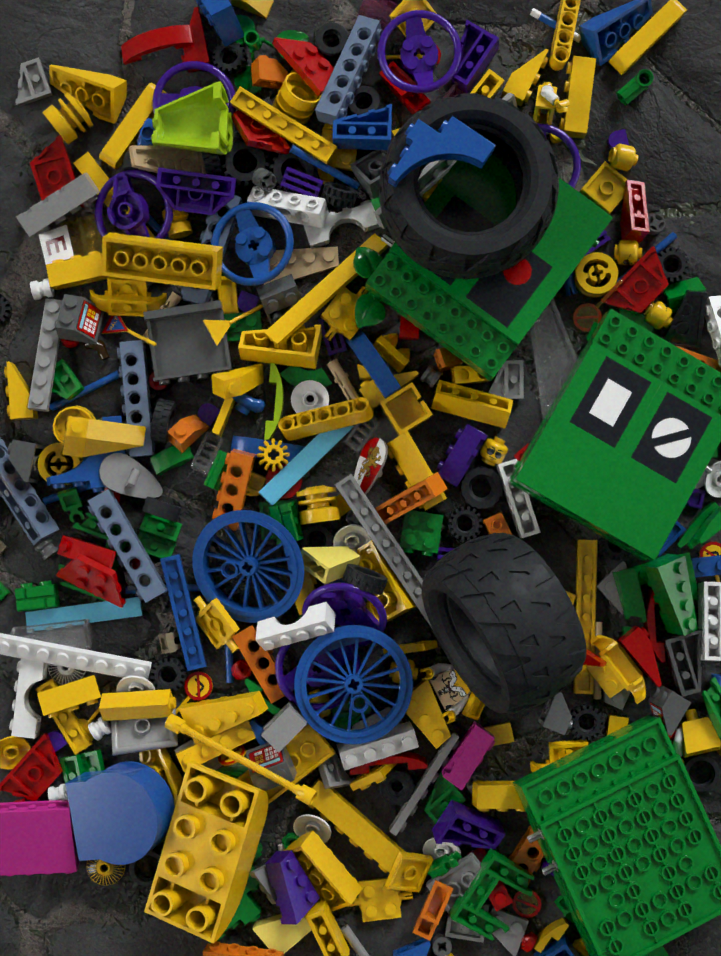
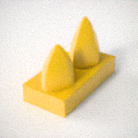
M398 333L381 335L373 346L380 356L400 373L409 362L410 349L401 348L397 350L395 348L398 342Z

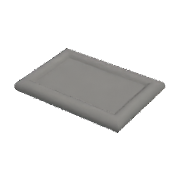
M173 709L174 715H176V709ZM168 717L111 721L112 756L178 746V737L176 733L164 727Z

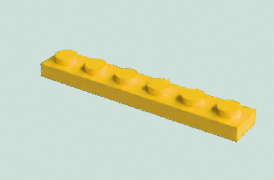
M241 86L230 101V105L325 164L329 163L338 149L330 141Z

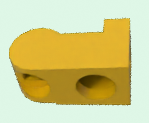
M454 366L451 368V381L453 384L462 385L488 382L485 377L470 366Z

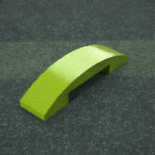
M275 363L270 365L269 383L276 385L274 421L266 420L264 440L269 441L277 431L278 422L282 418L284 407L283 383Z

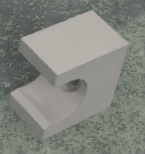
M289 701L263 727L264 731L261 736L279 753L307 725V721L301 714L299 707Z

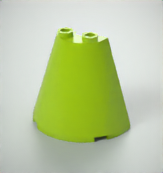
M222 82L213 83L156 108L154 118H152L153 127L156 129L151 135L152 144L154 146L226 155L230 152L233 145L232 113L229 112V108L226 103H229Z

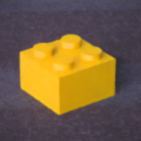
M413 382L379 402L380 407L398 436L406 431H410L433 415L424 400L419 404L418 400L421 399V395Z

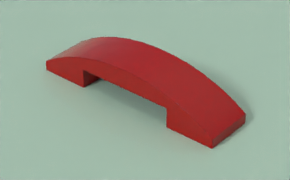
M190 25L162 27L131 38L121 46L123 64L127 65L142 60V55L172 46L180 49L193 45L192 27Z
M650 587L644 605L647 622L643 624L650 634L648 638L652 642L656 660L665 662L664 642L656 641L654 604L658 603H655L653 598L655 594L652 587Z
M405 751L351 768L350 775L368 774L369 766L407 763L408 770L428 768L427 760L419 754Z

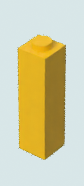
M170 689L102 693L99 710L103 721L169 717L170 714H173V709H176V698L172 696Z

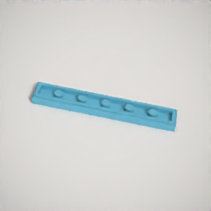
M354 426L318 434L258 493L273 506Z
M138 597L125 598L126 603L123 608L108 601L29 611L25 612L27 631L143 616L142 603Z

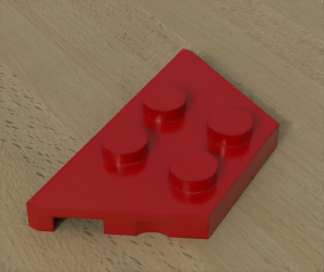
M274 38L272 45L319 97L325 89L334 67L312 42Z
M240 110L233 113V123L247 146L289 154L290 147L282 136Z
M58 135L55 141L30 162L41 200H44L76 179L61 135Z
M654 246L601 299L602 303L642 314L669 286Z
M82 554L70 561L56 574L57 577L120 608H123L126 600L121 598L120 595L122 588L117 580L116 571Z
M47 733L43 734L2 780L0 792L6 791L17 797H25L27 800L37 801L63 772Z

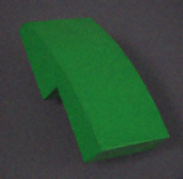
M173 445L152 456L150 460L156 475L161 476L175 466L181 467L193 459L194 456L190 446L182 453Z

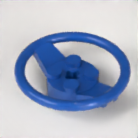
M248 202L235 206L218 221L213 231L211 245L219 246V239L223 228L231 218L236 216L240 232L235 238L236 253L244 263L249 265L254 278H244L232 273L224 265L223 261L222 274L232 282L246 286H255L269 282L285 269L291 258L294 245L291 226L279 210L268 204ZM251 210H261L273 215L284 229L286 236L285 252L279 264L272 271H270V259L273 257L274 252H276L275 242L272 236L259 226ZM255 244L259 245L257 250L254 251L252 249Z

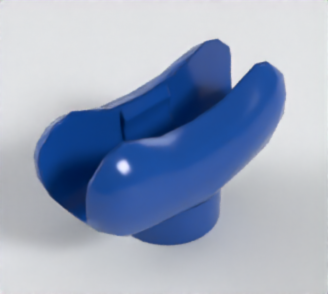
M151 118L144 121L140 129L137 145L154 146L151 135L156 129L153 127Z
M246 393L232 397L237 402L234 408L245 415H248L250 410L255 413L261 412L265 407V402L262 399H255Z

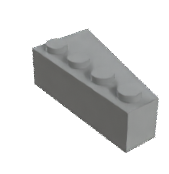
M86 172L44 200L33 205L26 212L19 214L16 218L29 237L37 232L43 234L50 229L48 225L55 222L57 225L65 220L66 217L64 215L68 212L74 214L82 209L80 206L82 203L87 202V204H90L96 200V194L100 191Z

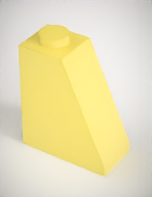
M348 546L304 547L301 550L304 569L324 584L342 578L347 564L359 565L361 558L359 554Z
M275 915L256 921L253 930L269 949L273 948L277 951H284L285 954L311 931L306 915L297 925L281 924L280 918H282V915Z

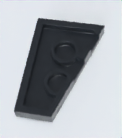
M686 290L664 340L681 348L700 349L707 299L706 291Z

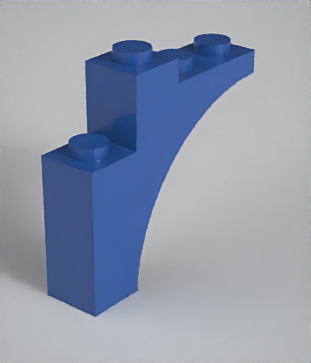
M453 116L449 121L445 120L438 130L439 132L418 119L415 125L411 123L405 132V135H407L406 144L409 146L406 145L402 150L399 163H394L387 173L389 175L388 183L396 187L414 169L440 160L463 161L482 169L493 153L495 144Z
M121 416L101 417L98 419L122 423ZM125 450L87 456L72 470L46 478L47 486L53 485V489L65 488V484L72 483L73 487L84 486V482H86L87 490L93 489V493L105 491L104 488L107 487L102 483L99 474L102 461L113 453L126 454Z

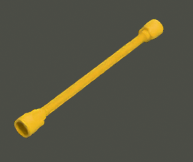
M170 714L164 727L176 734L182 733L191 736L193 739L292 791L296 795V799L309 806L314 803L318 791L304 784L303 786L295 785L283 777H279V775L189 728L185 720L174 714Z

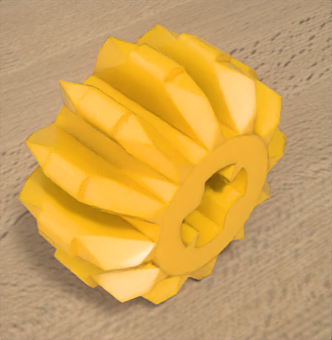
M274 438L271 439V445L265 440L263 443L266 448L262 446L258 448L264 452L257 454L258 458H264L259 461V465L266 462L265 470L269 468V465H272V472L276 470L275 465L282 470L283 466L280 462L287 464L288 460L283 457L290 456L288 452L283 453L288 446L285 445L281 448V440L275 445ZM272 450L276 451L275 454L278 453L279 455L275 460H271V457H268Z

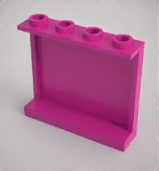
M68 800L0 803V876L70 874L77 872L80 861L77 859L74 830Z

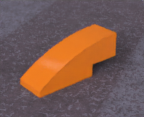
M435 880L419 913L412 933L431 941L451 896L453 887Z

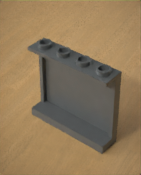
M220 300L143 312L144 320L147 322L149 339L157 343L156 346L150 344L155 376L153 378L154 382L159 383V385L171 384L173 380L188 382L193 377H197L199 380L207 379L209 375L232 370L227 332L218 346H216L203 320H225L223 305Z

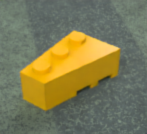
M429 680L420 681L413 688L406 714L437 749L451 737L444 717H441L442 712Z

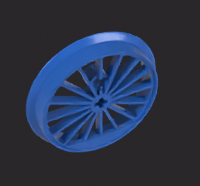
M251 510L227 512L209 522L196 540L192 558L196 583L206 600L210 603L217 598L232 619L257 623L268 618H277L285 613L297 600L304 582L303 557L291 533L272 517ZM244 522L255 523L251 549ZM239 523L244 547L228 526L229 524ZM259 525L269 529L270 532L256 552ZM221 528L225 530L239 551L216 536ZM274 533L281 540V543L258 557ZM212 540L236 557L210 551ZM283 545L285 556L261 560ZM209 556L226 560V562L220 567L210 568ZM287 561L288 570L266 564ZM228 564L235 567V572L229 570ZM266 570L290 576V587ZM221 571L226 579L216 584L211 572ZM242 573L241 578L229 597L225 595L219 586ZM245 576H247L243 604L232 600V597ZM264 576L287 592L282 599L277 597ZM251 578L259 607L248 606ZM258 579L275 603L268 606L264 605Z
M347 625L334 628V632L319 636L308 646L296 669L294 690L301 714L315 731L335 742L362 744L386 735L401 721L411 701L413 678L406 655L393 639L371 627ZM371 640L373 642L356 673L358 643ZM378 643L384 647L387 653L361 673L375 644ZM355 644L353 672L351 673L344 646ZM341 648L349 674L346 673L329 651ZM327 653L346 677L314 661V658ZM389 655L393 657L397 665L396 668L364 677ZM311 664H314L343 680L307 677ZM396 671L399 672V685L364 682ZM354 679L355 682L359 681V683L356 684V688L348 686L351 683L350 680ZM307 681L342 684L308 695L306 690ZM363 686L399 689L396 701L392 702ZM342 689L319 710L315 711L309 699ZM361 689L392 705V709L383 717ZM346 692L331 722L328 723L323 720L319 714ZM350 694L347 729L333 726ZM356 698H363L365 703L358 708L354 706V700ZM368 705L381 718L379 722L371 726L367 725L364 715ZM352 709L357 713H361L365 728L350 729Z

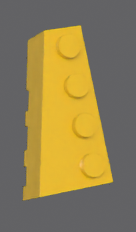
M321 324L309 328L301 326L279 347L265 335L264 332L267 329L242 331L238 346L241 360L316 369L322 340Z
M255 691L237 694L236 696L189 702L180 707L179 711L189 728L210 738L261 715L268 709V706L261 692ZM193 739L195 744L199 743V741Z

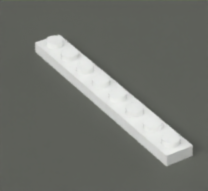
M0 633L1 655L122 678L128 676H140L147 680L149 678L152 664L149 661Z

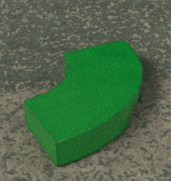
M290 366L279 373L286 382L294 387L306 380L317 381L325 388L332 385V382L322 368L315 371H307L300 367Z

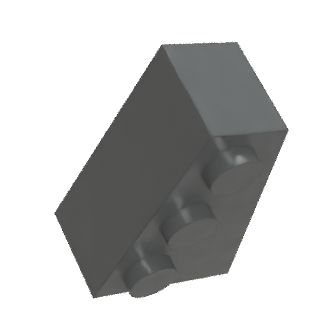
M698 628V630L686 636L674 634L660 638V641L664 642L665 658L675 691L682 697L701 692V636H703V629Z

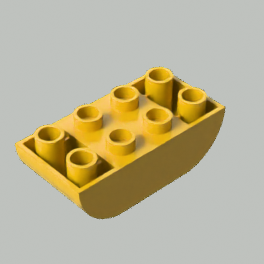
M194 761L188 762L144 912L214 944L230 924L244 894L249 872L251 871L267 817V792Z

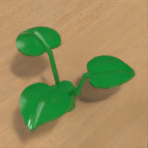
M236 15L244 33V37L236 42L241 43V45L246 43L250 49L252 62L255 60L254 51L259 50L262 47V43L276 49L264 37L260 38L259 34L255 31V24L251 18L244 15ZM286 30L277 35L278 38L309 42L308 35L296 30ZM246 66L247 69L246 71L242 70V75L237 74L235 85L237 89L241 86L256 95L263 87L252 86L251 67Z
M358 247L356 248L353 260L354 269L359 276L370 278L383 259L373 249ZM370 292L361 295L356 301L355 320L358 328L377 325L385 318V308L380 303L381 300Z

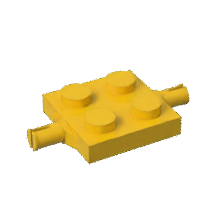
M362 286L357 294L344 287L321 314L320 317L330 326L329 331L324 335L325 338L329 336L327 340L331 341L336 333L342 334L351 340L359 328L355 320V304L361 295L367 294V290L363 292L366 287Z
M201 596L195 598L193 601L200 608L196 622L214 647L219 649L226 644L232 653L237 651L239 647H237L232 639L240 628L225 610L224 606L217 598L207 605Z
M387 878L358 881V884L363 889L360 891L358 898L347 907L359 906L362 911L363 922L401 918V900L413 899L412 892L387 889L385 886Z

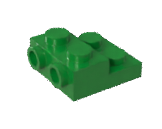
M414 510L405 513L399 545L403 548V552L414 553V550H420L422 555L433 556V553H438L443 515Z

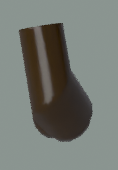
M98 339L97 344L84 343L86 349H93L98 352L101 361L110 358L103 341Z

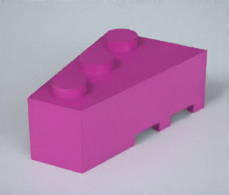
M474 721L459 742L457 748L449 756L446 765L441 767L442 776L460 790H463L475 769L483 761V756L487 750L490 751L494 746V735Z

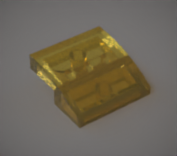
M95 215L77 218L78 220L59 223V227L67 225L74 255H81L83 257L92 251L102 253V238L96 225Z

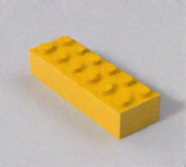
M112 232L102 237V276L216 290L221 285L222 246Z

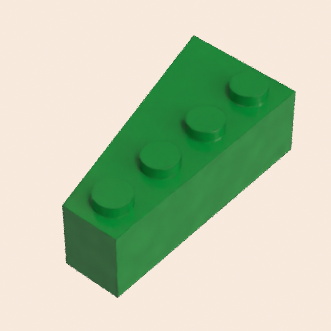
M666 554L640 565L642 571L647 574L648 578L646 581L648 586L652 587L655 594L653 596L654 601L659 604V613L667 633L686 636L698 630L686 557L684 555Z

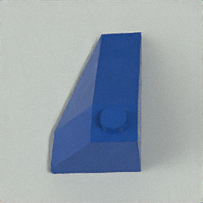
M651 0L631 1L595 16L579 26L582 45L592 58H596L598 66L609 61L617 52V49L629 40L631 33L635 29L638 30L652 15Z

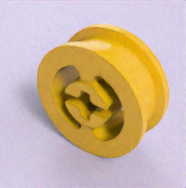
M594 252L584 256L574 270L576 275L574 280L577 289L588 297H601L607 294L618 279V268L615 261L604 253ZM598 263L595 268L592 266L587 273L583 272L586 265ZM594 271H595V274H599V275H600L598 278H597L596 276H592V274H593ZM605 277L608 278L607 284L602 287L590 286L595 285L597 282L600 284Z
M54 443L47 446L39 455L38 471L45 481H47L46 478L53 476L48 469V461L52 454L56 453V456L51 459V463H60V460L61 462L70 463V460L62 455V443ZM71 456L73 468L83 461L82 457ZM57 466L50 467L57 475L68 472L71 466H61V468Z

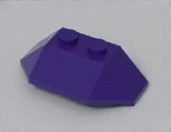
M158 167L156 188L174 210L214 215L234 198L236 178Z

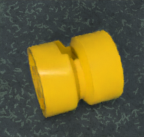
M173 209L172 225L168 232L169 239H180L193 233L190 221L186 220L187 212ZM163 210L162 215L165 220V210Z

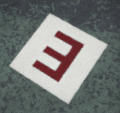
M67 225L39 234L46 265L51 264L56 259L66 260L74 256Z

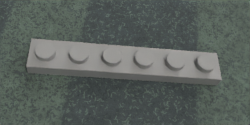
M45 299L28 402L29 410L49 412L60 344L55 327L63 300Z
M453 730L450 731L451 737L441 745L416 784L413 795L408 802L404 803L391 823L389 832L395 836L398 832H403L407 825V818L409 815L413 816L418 808L417 802L419 799L423 800L427 795L428 789L426 788L430 782L434 783L439 775L437 771L448 762V754L451 749L454 751L460 742L458 740L459 735Z

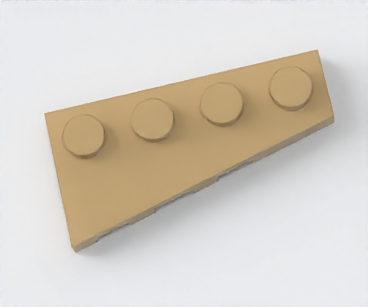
M132 145L129 147L131 165L134 168L158 173V167L206 174L201 152L164 146Z
M338 247L293 249L285 269L277 277L264 283V285L292 274L294 280H299L312 274L336 268L339 265ZM276 250L273 257L270 259V271L279 264L285 250Z

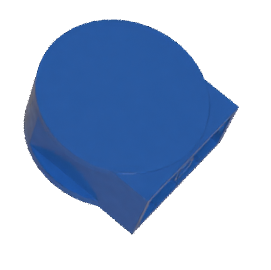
M133 761L119 762L108 767L106 770L84 772L65 783L79 861L100 859L115 865L130 864L144 857L165 840L175 809L174 799L165 780L151 767Z

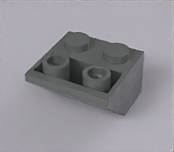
M292 274L256 288L271 326L301 300Z

